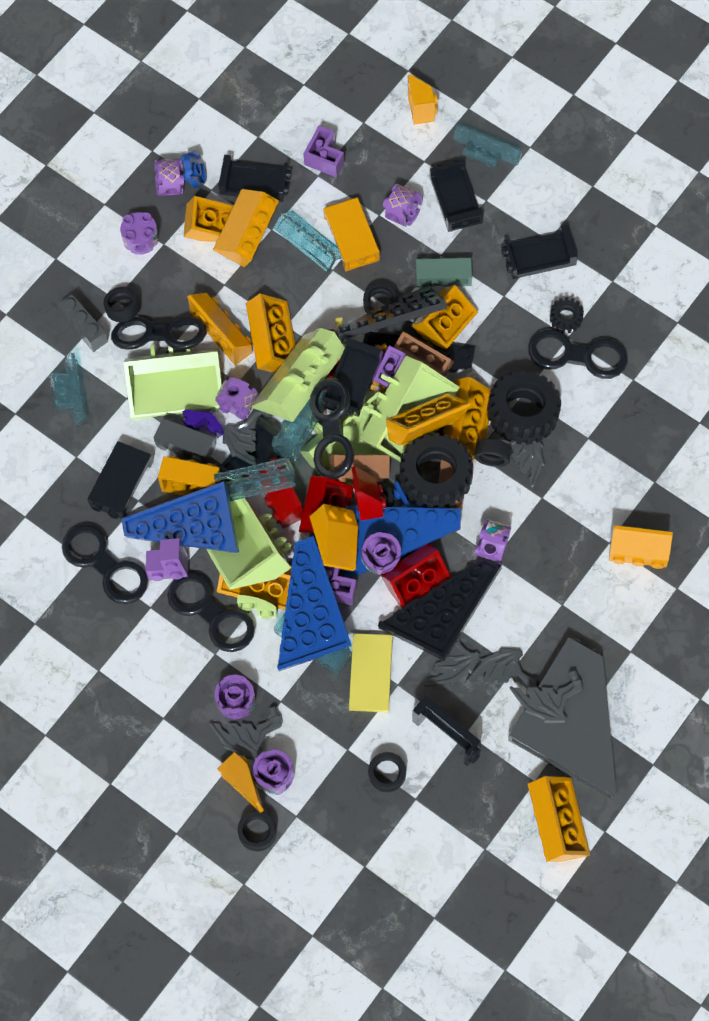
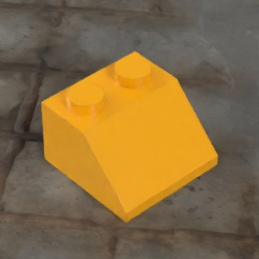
M408 75V100L413 125L434 122L438 105L437 94H433L432 87L413 75Z

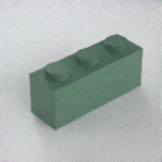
M424 257L416 259V287H424L426 285L430 287L472 286L471 258L440 257L438 259H430Z

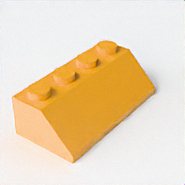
M241 189L213 251L245 268L251 262L279 200L265 192Z
M207 293L192 294L187 297L191 315L205 323L207 334L234 365L252 354L251 346L253 344L251 340L241 334L240 327L229 320L230 316L225 310L222 311L219 308V303L214 297L211 298Z
M258 294L245 303L257 369L276 372L296 346L288 303L282 299Z
M466 377L454 380L453 383L460 387L455 396L470 402V408L462 419L455 421L452 425L444 426L442 436L448 434L451 435L450 439L457 438L460 440V446L464 444L468 448V453L471 454L472 459L476 460L474 458L476 443L481 439H486L489 425L487 406L491 390L475 379Z
M446 393L386 419L389 440L398 445H406L417 437L422 438L424 434L438 431L439 428L446 425H452L455 421L462 419L470 408V402Z
M290 565L291 568L274 580L230 590L220 574L217 592L237 598L238 595L260 598L273 604L276 608L286 611L292 565Z
M544 776L528 783L546 862H563L590 856L572 778Z

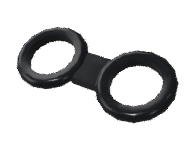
M134 317L129 321L119 322L112 330L111 340L115 346L125 350L137 349L149 341H165L173 349L186 350L197 346L204 340L207 335V327L202 320L196 317H182L171 324L151 323L146 318ZM140 325L146 328L144 335L135 341L128 342L119 339L120 333L129 326ZM193 325L199 328L197 335L188 341L180 342L172 339L174 331L182 326Z
M545 329L536 333L528 345V353L532 362L546 370H556L569 363L586 366L587 370L595 377L612 379L619 376L625 370L628 363V355L625 348L618 341L609 338L598 339L589 346L571 344L569 338L560 331ZM545 338L558 339L565 348L564 355L556 361L543 360L536 352L537 343ZM600 347L613 348L620 356V363L615 369L603 371L593 364L591 360L592 353Z
M327 378L320 381L313 388L309 402L311 413L317 420L322 422L323 439L316 446L313 461L319 474L328 479H337L344 476L354 462L355 453L352 443L343 435V421L341 418L346 413L350 404L349 390L344 382L336 378ZM335 386L341 393V404L334 413L325 415L319 409L318 398L325 388ZM339 442L345 448V461L339 469L329 471L322 462L323 452L329 444Z
M83 524L75 526L67 532L61 546L63 556L75 567L86 568L92 566L103 576V590L110 600L119 604H130L136 602L144 595L148 586L147 573L141 565L134 561L124 560L117 562L106 552V537L100 529L93 525ZM90 533L98 539V551L91 558L78 559L71 554L70 543L78 534ZM123 569L133 570L140 577L138 589L127 596L118 595L111 589L110 585L113 575Z
M189 572L188 577L174 579L171 582L167 592V599L171 608L184 616L198 614L199 617L210 625L208 632L210 640L215 647L225 652H236L250 644L255 632L252 618L241 609L229 608L223 610L212 601V586L204 576ZM194 581L203 586L205 590L204 598L197 606L183 607L175 599L176 590L184 582ZM238 617L247 626L244 638L233 644L221 641L217 636V627L220 622L225 618Z

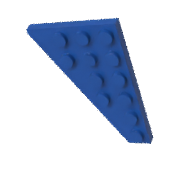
M224 481L121 519L124 536L130 539L160 543V540L179 538L183 546L231 553L239 552L228 487Z
M346 506V509L354 511L358 525L356 569L354 571L342 569V577L351 579L369 571L361 560V550L365 540L370 535L377 532L393 535L400 544L401 556H404L408 552L426 546L432 541L461 530L462 510L386 507V509H383L384 517L361 521L358 507Z
M314 536L295 542L277 665L279 672L352 646Z

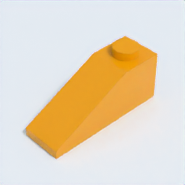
M234 752L217 770L224 780L262 813L264 809L253 773L249 768L250 762L243 755L239 757Z

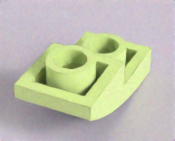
M238 595L237 603L239 609L243 611L256 609L257 616H261L263 619L277 617V609L273 604L260 598Z

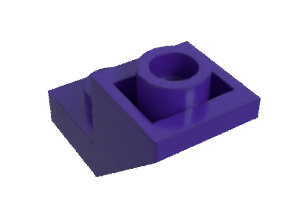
M186 409L182 411L184 416L182 421L186 427L198 431L206 426L211 435L214 433L217 438L223 435V427L212 413Z

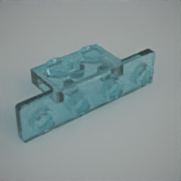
M458 123L456 125L453 139L466 145L463 149V155L494 168L500 160L516 166L519 164L522 149Z
M70 353L65 360L67 374L52 373L50 375L54 410L72 411L74 426L79 427L85 420L86 413L82 407L83 394L80 393V377L77 374L78 361L75 359V354Z

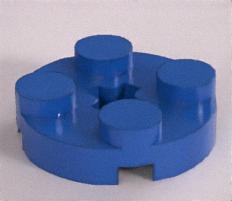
M191 151L181 156L185 169L183 176L185 182H190L194 188L204 186L202 183L206 182V169L204 163L200 164L199 158L201 156L199 153Z

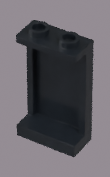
M224 154L218 184L219 194L238 197L241 189L265 192L279 200V202H284V196H288L289 185H287V180L291 179L292 170L289 169L288 162H284V167L232 161L231 155Z
M455 160L449 164L436 165L430 168L429 178L447 231L451 232L482 224L483 212L478 207L465 169V161Z
M568 225L561 226L560 232L512 243L505 239L504 245L501 247L502 256L507 259V272L511 273L512 279L577 264L578 256Z
M346 337L344 342L345 349L333 378L344 382L349 390L350 404L344 415L359 417L384 354L382 349ZM329 386L325 397L322 396L321 398L325 408L332 411L339 408L342 398L339 389L335 386Z
M262 417L256 421V428L253 430L256 432V440L253 441L256 444V451H246L248 455L255 457L256 465L249 464L236 456L233 458L231 454L222 464L218 463L216 465L220 468L222 480L229 481L237 492L241 491L245 495L256 484L255 482L258 481L257 473L273 458L276 457L278 460L290 447L289 438Z
M117 441L87 498L90 508L97 512H106L108 516L114 519L124 518V512L147 467L151 468L153 464L152 454Z
M425 695L412 710V722L419 726L427 718L467 751L464 759L466 766L470 763L474 764L481 756L479 754L481 751V741Z

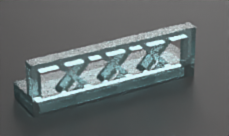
M289 211L280 215L274 229L326 272L331 270L336 260L341 259L337 246L297 213Z
M288 457L214 474L217 484L221 483L223 479L231 480L225 482L228 487L230 501L296 486L295 470ZM283 465H286V467H287V468H284V469H279V468H277V467L283 466ZM262 470L268 471L267 473H259ZM244 474L249 475V477L245 478L240 476Z

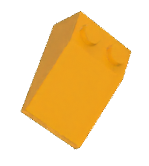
M194 196L186 204L184 237L198 241L217 242L233 206Z
M323 504L310 516L323 565L354 571L356 569L358 525L354 511Z

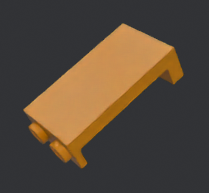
M358 198L347 199L342 203L331 204L323 208L324 219L327 220L343 260L345 272L380 261L379 249Z

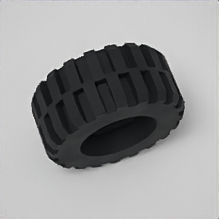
M521 370V372L517 373V371H512L509 376L505 374L501 377V380H497L491 389L487 406L488 420L491 421L492 429H497L496 433L500 437L504 436L505 440L509 442L511 440L516 441L515 444L520 445L522 442H526V445L532 444L533 441L538 443L543 440V437L547 438L556 427L561 410L560 393L555 389L552 381L548 382V378L544 375H537L538 372L532 371V373H529L527 370ZM516 398H526L536 403L541 412L531 417L519 416L510 410L507 403Z
M434 433V436H429V434H424L422 439L418 437L414 439L413 445L408 444L405 452L402 453L400 483L404 493L408 494V498L412 502L416 500L417 505L423 507V505H427V508L438 507L445 509L446 505L452 507L455 505L456 500L458 502L463 500L464 494H468L473 479L471 454L468 453V448L464 444L460 446V440L457 438L450 439L451 435L444 434V436H439V433ZM440 459L448 462L454 468V475L446 482L430 483L418 474L419 467L426 461Z

